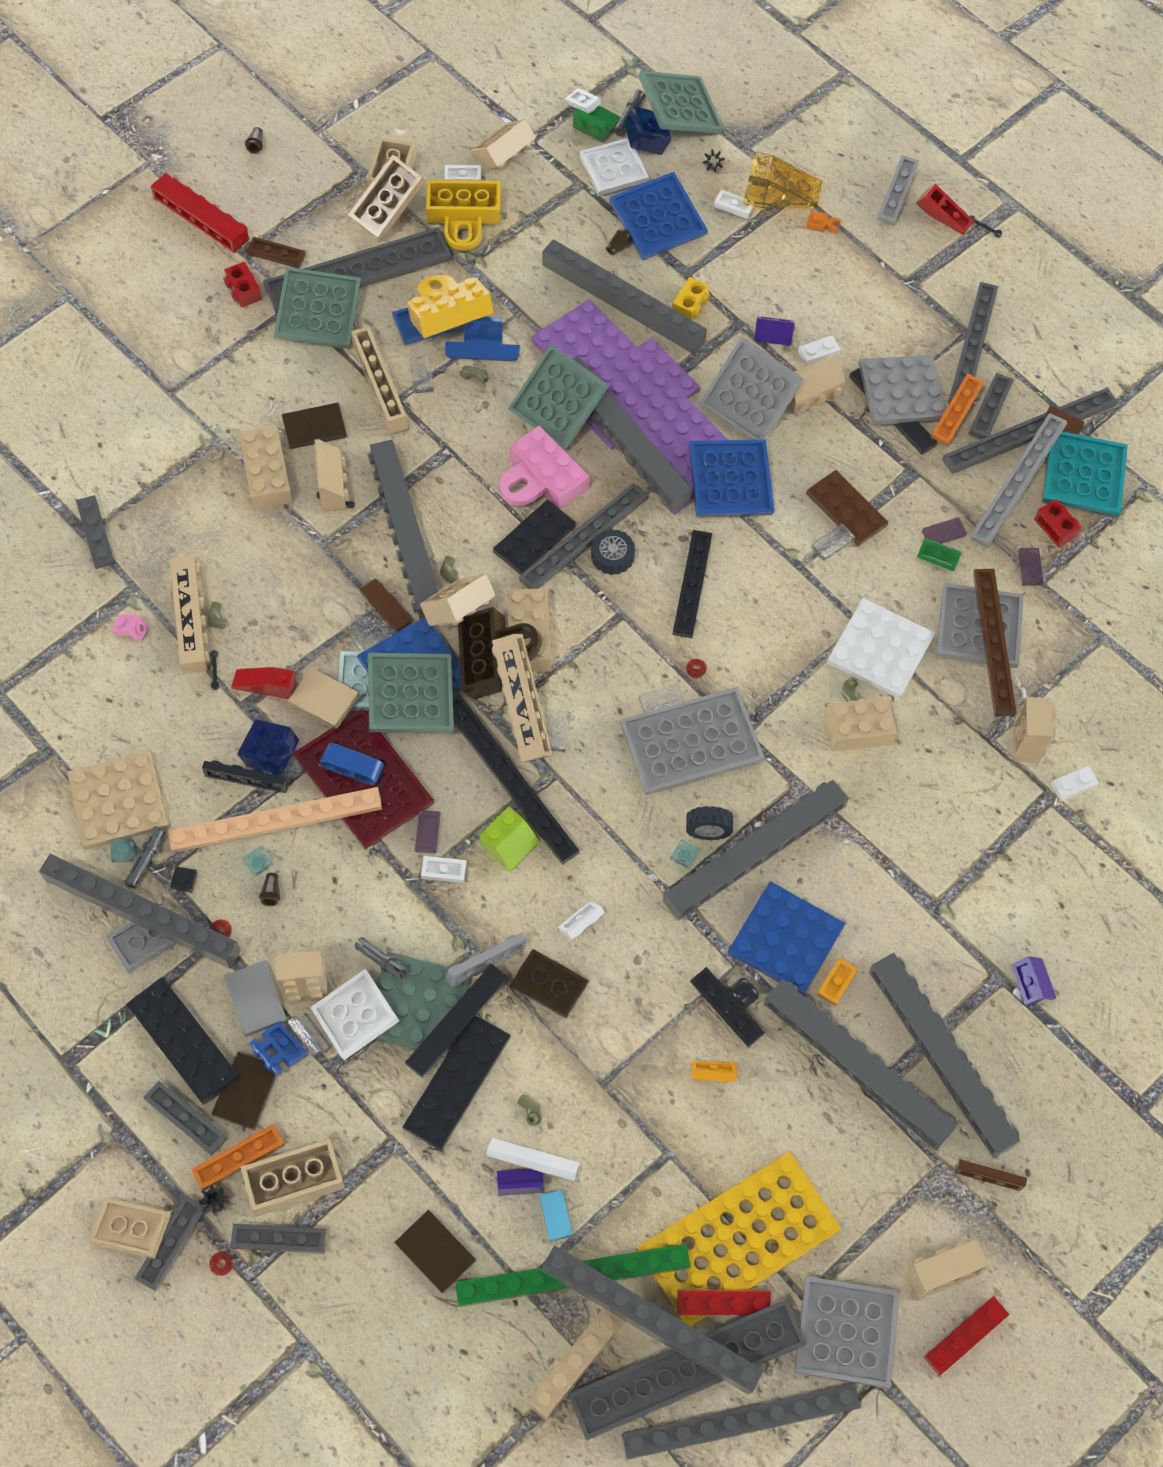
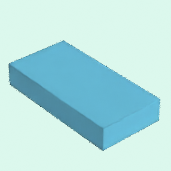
M562 1190L540 1195L549 1241L572 1237Z

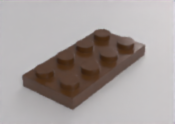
M837 470L807 489L806 494L858 547L888 526V521Z

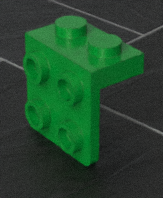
M597 106L589 114L577 108L573 112V128L604 142L618 123L620 116L601 106Z

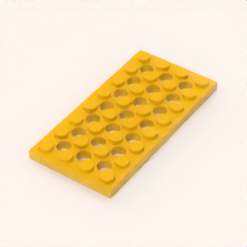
M789 1151L641 1244L636 1250L638 1252L681 1245V1241L685 1238H690L694 1241V1248L688 1250L691 1268L683 1270L688 1275V1279L685 1282L681 1283L675 1279L674 1274L677 1271L652 1275L677 1314L678 1289H709L707 1280L716 1278L720 1282L719 1289L750 1290L839 1233L842 1228ZM779 1178H786L790 1183V1187L781 1189L777 1184V1180ZM760 1190L769 1191L771 1199L762 1201L758 1196V1192ZM793 1197L800 1198L803 1206L799 1209L793 1208L790 1204V1199ZM741 1202L750 1203L752 1211L743 1213L739 1208V1204ZM774 1209L781 1210L784 1218L780 1221L774 1220L771 1216V1211ZM722 1214L731 1215L733 1223L730 1225L722 1224L720 1216ZM805 1217H812L816 1222V1226L814 1228L805 1227L803 1219ZM755 1221H760L764 1224L765 1230L762 1233H756L752 1229V1224ZM703 1226H710L714 1231L713 1236L709 1238L704 1237L701 1234V1228ZM786 1229H793L797 1234V1238L793 1241L787 1240L784 1236V1231ZM735 1234H743L746 1242L743 1245L735 1244L733 1241ZM766 1242H775L778 1250L775 1253L768 1252L765 1249ZM716 1246H723L727 1252L726 1256L722 1258L717 1257L713 1252ZM747 1254H756L759 1262L756 1265L748 1264L746 1261ZM697 1258L706 1260L707 1267L704 1270H698L695 1267L694 1261ZM731 1265L736 1266L739 1269V1276L735 1278L729 1277L726 1272L727 1267ZM677 1314L679 1319L690 1327L695 1326L710 1316Z

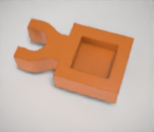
M811 210L806 228L823 233L824 229H827L831 233L837 234L840 218H828L829 214Z

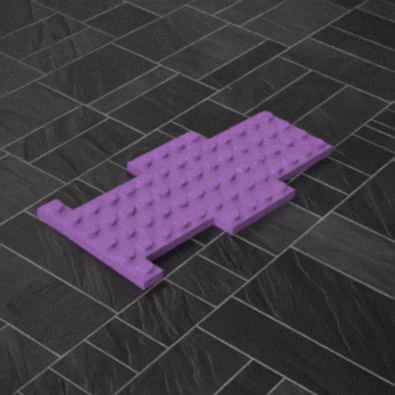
M590 299L531 336L532 343L543 354L551 344L570 358L579 356L594 375L610 385L607 389L609 393L692 489L691 501L671 513L675 515L694 502L689 441L728 439L689 400V398L700 391V386L653 338L637 347ZM589 415L585 423L611 450L615 449L613 441L604 435L602 428L596 425L591 415Z

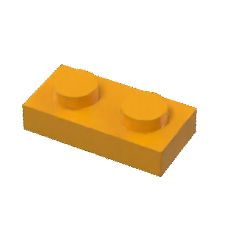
M839 958L817 992V996L836 1006L856 975L858 968Z
M691 1060V1079L698 1081L718 1080L724 1083L736 1081V1062Z

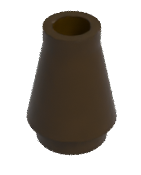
M254 127L245 141L246 149L250 153H258L263 148V130L259 127Z
M624 228L617 230L610 243L606 246V251L610 255H614L629 245L631 234Z
M276 873L266 874L259 894L261 903L265 906H275L281 899L278 882L279 876Z

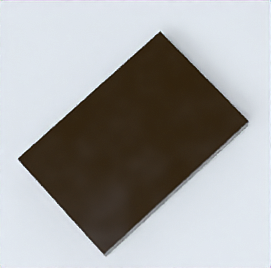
M338 402L282 414L290 449L313 445L317 439L327 442L347 437Z
M532 949L512 980L510 987L567 1019L589 984V980Z
M238 1052L232 1067L240 1077L220 1092L211 1115L255 1130L277 1076L273 1071H269L265 1067L263 1060Z
M429 1209L394 1242L442 1294L476 1262L472 1254Z

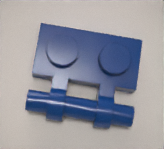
M281 1021L262 1032L264 1041L259 1043L257 1039H253L249 1043L256 1057H260L265 1062V1067L269 1071H273L276 1076L283 1072L279 1065L280 1063L284 1062L288 1067H291L307 1056V1050ZM270 1048L276 1053L273 1057L267 1052Z

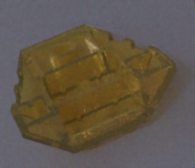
M755 151L743 204L758 208H767V205H777L778 208H783L784 205H794V208H817L823 181L774 155Z

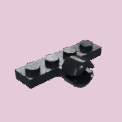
M705 967L690 980V983L748 1048L765 1034L746 1011L759 996L755 987L747 979L740 978L731 987L726 988Z

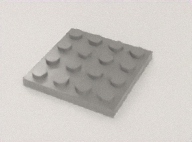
M741 337L700 401V404L753 440H766L805 379Z
M932 355L859 359L858 366L873 425L914 421H940L947 406Z
M943 584L936 657L986 664L975 587ZM998 591L1009 666L1017 668L1019 665L1024 594Z
M806 1276L799 1327L806 1346L797 1349L794 1373L890 1389L899 1291Z

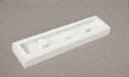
M492 1138L486 1153L487 1157L571 1181L575 1180L580 1164L576 1161Z

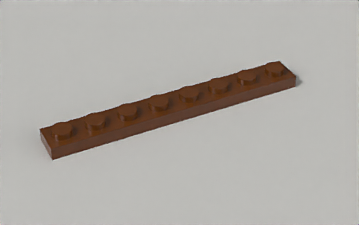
M994 568L974 569L973 577L994 717L1015 716L1017 711Z

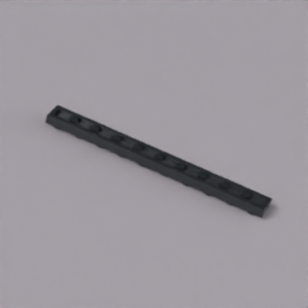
M458 694L453 697L454 724L555 857L563 865L577 856L580 850L461 695Z

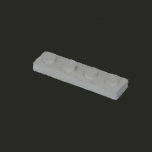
M904 155L901 156L877 220L895 225L919 160Z
M523 933L516 936L511 935L504 942L490 946L485 952L479 955L474 954L461 964H454L447 971V984L452 988L485 971L491 963L495 966L524 951L526 937Z

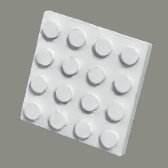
M863 598L829 656L827 664L900 699L931 644L935 632Z

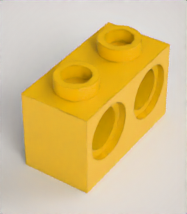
M689 277L673 301L672 309L691 320H694L695 317L698 318L703 304L706 305L710 299V285Z

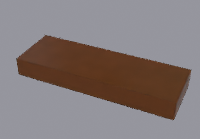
M257 237L252 238L247 249V255L294 268H300L306 256L305 250Z
M376 578L360 588V593L395 633L413 623L412 618Z
M961 1159L955 1165V1174L1016 1191H1021L1027 1183L1026 1177Z

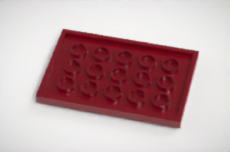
M363 709L343 720L338 728L332 727L293 753V757L325 798L378 787L382 810L341 818L364 850L434 804V799L381 732H369V717ZM334 743L381 761L384 767L376 784L369 785L320 765V760L328 744Z

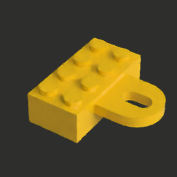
M427 180V224H445V240L451 248L459 251L475 248L482 238V224H500L501 181ZM460 229L468 230L469 234L466 240L458 238V231Z
M447 275L428 277L417 286L419 297H415L407 302L411 322L423 338L494 313L490 293L476 277L466 279L459 284ZM439 286V287H441V288H440V289H432L431 287Z

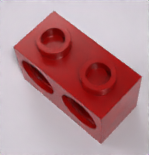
M245 261L224 269L226 276L223 278L227 288H231V296L234 302L238 301L241 308L262 300L260 288Z
M1057 498L1039 508L1034 518L1036 523L1058 548L1076 538L1081 529L1079 521L1073 518L1067 511L1066 506L1061 504Z

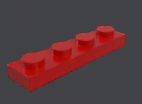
M678 1289L677 1314L751 1315L770 1306L771 1291Z
M993 1296L923 1358L940 1377L1010 1314Z

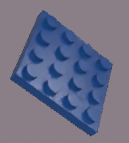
M675 172L613 195L609 199L623 227L631 234V241L642 260L697 239L708 232Z
M766 440L689 441L696 517L773 515L774 504Z
M426 617L361 652L357 656V659L368 673V653L451 654L452 693L461 689L460 662L435 628L429 626Z
M770 881L727 953L779 983L782 979L793 983L798 988V992L804 996L846 923Z

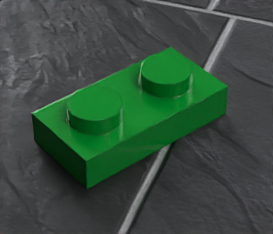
M924 538L917 557L954 571L962 552Z

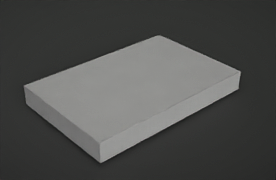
M130 922L106 937L128 973L177 945V943L151 932L134 922Z
M266 960L224 975L245 1037L266 1030L279 1021L282 1023L287 1022Z

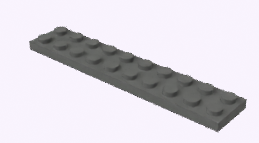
M437 227L303 269L361 278L360 287H364L451 260V253ZM284 275L263 281L276 314L279 309Z
M787 1299L704 1334L757 1367L806 1346L805 1339ZM670 1349L570 1392L568 1396L584 1437L588 1441L719 1384L724 1380Z

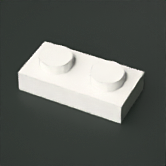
M579 88L565 98L568 105L588 114L601 104L599 97Z
M445 165L444 180L481 181V165Z
M721 190L715 200L714 207L748 219L755 202Z
M833 335L798 348V353L806 366L834 354L839 355L841 351Z
M1087 766L1053 780L1051 786L1060 801H1064L1097 787L1099 782L1090 767Z
M424 856L421 879L464 883L467 860Z
M590 901L558 928L563 935L573 939L581 935L583 930L589 925L597 922L599 917L605 912L601 906Z

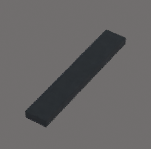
M858 368L849 374V378L865 394L860 369ZM918 421L893 424L921 455L937 446L938 442L931 438L930 433Z
M693 530L672 635L691 639L693 637L712 539V533L698 530Z
M491 963L405 1061V1065L423 1078L508 980V976Z

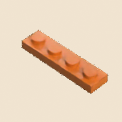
M967 373L933 431L932 439L946 446L950 444L983 387L984 381Z
M274 1124L193 1168L191 1171L201 1190L205 1191L211 1185L214 1186L239 1172L242 1166L254 1163L285 1145Z

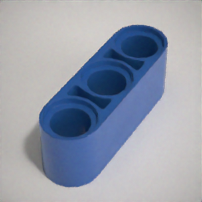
M334 743L328 744L320 760V765L324 768L369 785L376 784L384 767V764L375 758Z

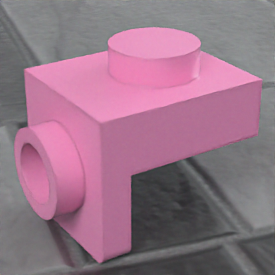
M122 614L116 619L111 632L116 636H132L137 642H141L148 629V624L137 614Z

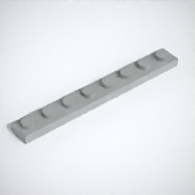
M1049 413L971 534V540L989 547L1066 427V420Z

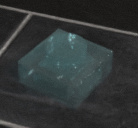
M133 838L111 840L112 863L134 861Z
M681 839L670 859L689 869L699 854L700 849Z
M260 846L242 858L255 877L273 865Z

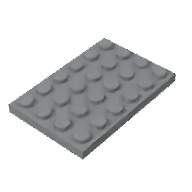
M737 687L620 720L622 731L646 795L765 761V756Z

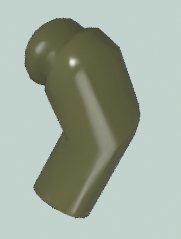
M464 366L462 371H460L462 378L468 379L471 375L482 384H485L489 379L477 367Z
M446 556L440 569V575L446 582L452 584L458 580V575L452 569L454 558Z
M212 602L208 613V621L213 627L224 629L227 621L219 614L222 605L218 602Z
M853 677L848 678L842 687L841 693L847 702L858 700L854 695L858 681Z
M522 1094L517 1104L526 1109L527 1123L531 1126H536L541 1121L540 1105Z

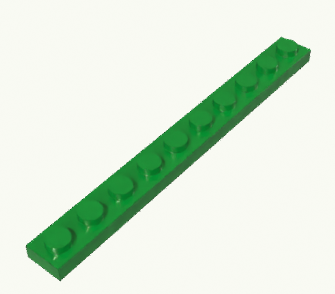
M687 1244L582 1261L613 1281L691 1268ZM541 1268L455 1282L459 1307L571 1289L542 1272Z

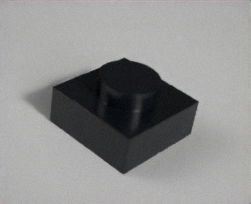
M176 866L170 884L171 889L192 893L198 874L197 870Z

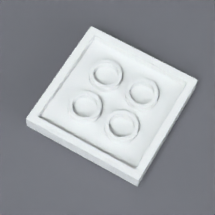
M630 137L579 151V157L598 196L649 182V176Z
M366 969L310 1007L343 1060L399 1022V1019Z

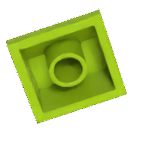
M510 807L503 811L479 835L480 846L510 872L540 843L526 821Z

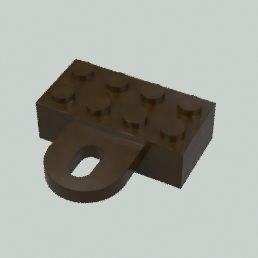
M494 607L464 616V620L458 623L461 690L473 700L501 692L503 684L497 672L498 663L492 652V641L512 634H523L524 639L531 638L530 643L526 645L528 658L531 661L536 657L542 645L539 631L528 623H520L506 628L505 616Z

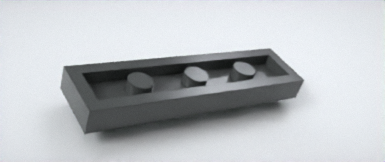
M996 372L968 434L980 439L989 436L1014 379Z
M93 495L76 500L95 569L115 564L96 496Z
M160 1081L143 1097L146 1102L211 1156L227 1139L223 1133Z
M187 1196L183 1198L167 1224L155 1259L146 1258L134 1278L136 1281L156 1292L203 1215L205 1206Z
M233 1224L230 1248L324 1254L327 1230L322 1228Z

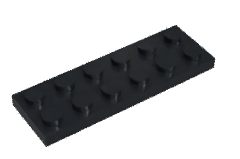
M163 977L126 1003L203 1105L240 1077Z
M476 1016L456 1039L402 1126L403 1130L442 1152L510 1040L511 1035Z

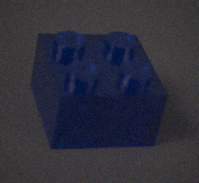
M633 106L624 121L630 148L662 155L672 140L669 130L660 129L653 111Z
M255 719L237 755L249 768L282 775L299 739L288 726Z

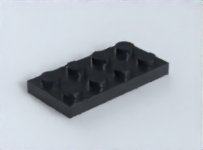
M547 499L493 548V553L521 575L576 527V522Z

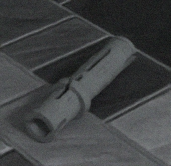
M636 90L633 98L627 102V108L613 129L614 133L619 130L616 134L617 136H623L635 113L639 112L640 105L646 97L645 92L642 94V90Z
M154 826L149 838L142 845L143 849L124 881L127 886L137 889L152 858L159 851L158 847L167 833L164 829Z
M364 937L358 939L363 946L355 942V949L380 965L381 970L391 973L400 981L405 979L400 972L406 976L408 975V969L399 964L395 957L385 954Z

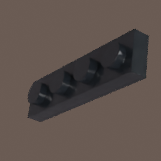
M215 760L211 762L204 761L202 766L204 776L208 778L286 793L288 789L286 777L279 773L268 774L259 769L248 770L243 769L239 765H223Z

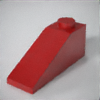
M937 184L926 189L916 202L929 216L961 235H964L974 222Z
M283 668L236 669L231 688L289 699L294 693L297 681L293 670Z

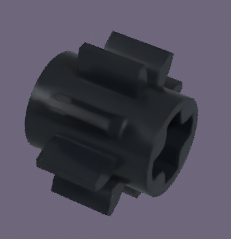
M711 149V154H704L707 160H704L703 164L708 165L707 171L713 168L714 172H716L718 166L723 168L720 161H724L725 158H720L721 151L714 153V150ZM711 156H715V159H719V161L716 162V165H713L712 162L708 161L711 160Z
M211 1185V1190L207 1192L202 1190L204 1198L199 1200V1203L206 1205L203 1209L205 1214L212 1211L217 1216V1211L221 1209L226 1211L224 1202L229 1201L228 1196H222L224 1194L222 1187L217 1191ZM211 1198H217L218 1202L215 1204L214 1202L211 1203L209 1200Z

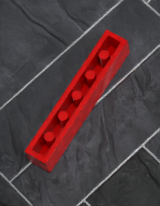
M164 173L151 185L155 200L233 253L237 252L249 241L248 228L244 223L236 221L229 213L223 212L217 205L208 202L205 197L195 193L189 186L180 183L176 177H171L169 174Z

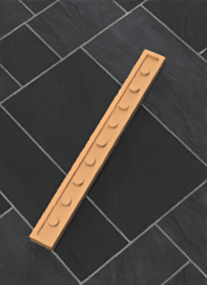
M375 787L168 830L170 848L172 853L382 810L379 789Z

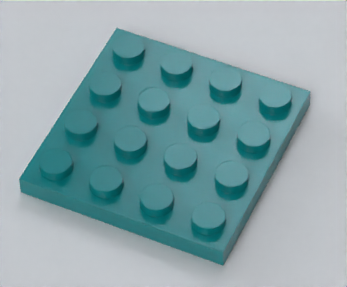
M1062 431L1047 455L1042 501L1049 503L1057 498L1061 504L1068 507L1119 516L1122 507L1128 444Z

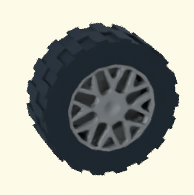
M609 529L608 531H602L592 542L591 559L593 565L598 570H601L602 573H608L609 575H618L626 572L632 566V562H634V541H632V538L627 533L620 530Z
M715 806L691 809L686 814V833L700 840L725 839L733 833L732 812Z

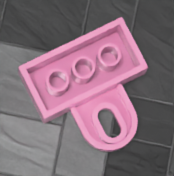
M540 426L509 446V459L516 466L504 473L499 483L500 494L509 504L516 506L526 505L544 494L561 510L589 490L590 476ZM519 482L527 483V486L517 493L509 491L510 488Z

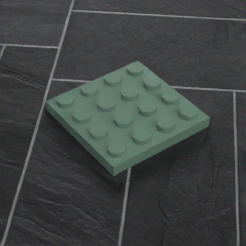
M640 71L638 75L660 129L722 133L724 130L701 76Z
M286 267L274 338L350 349L351 331H353L361 278Z
M550 344L508 409L532 427L537 428L540 426L562 449L567 450L610 385Z
M368 653L369 732L453 733L451 654Z
M387 952V955H392L399 964L408 969V975L406 976L400 972L405 977L404 980L400 981L391 973L381 970L376 985L399 1019V1022L375 1039L416 1050L467 992L471 978L450 988L446 982L449 968ZM449 1048L443 1053L442 1058L447 1056Z

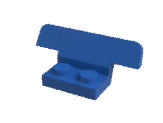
M482 317L464 324V342L445 341V353L448 358L516 361L519 357L520 345L502 344L503 318Z

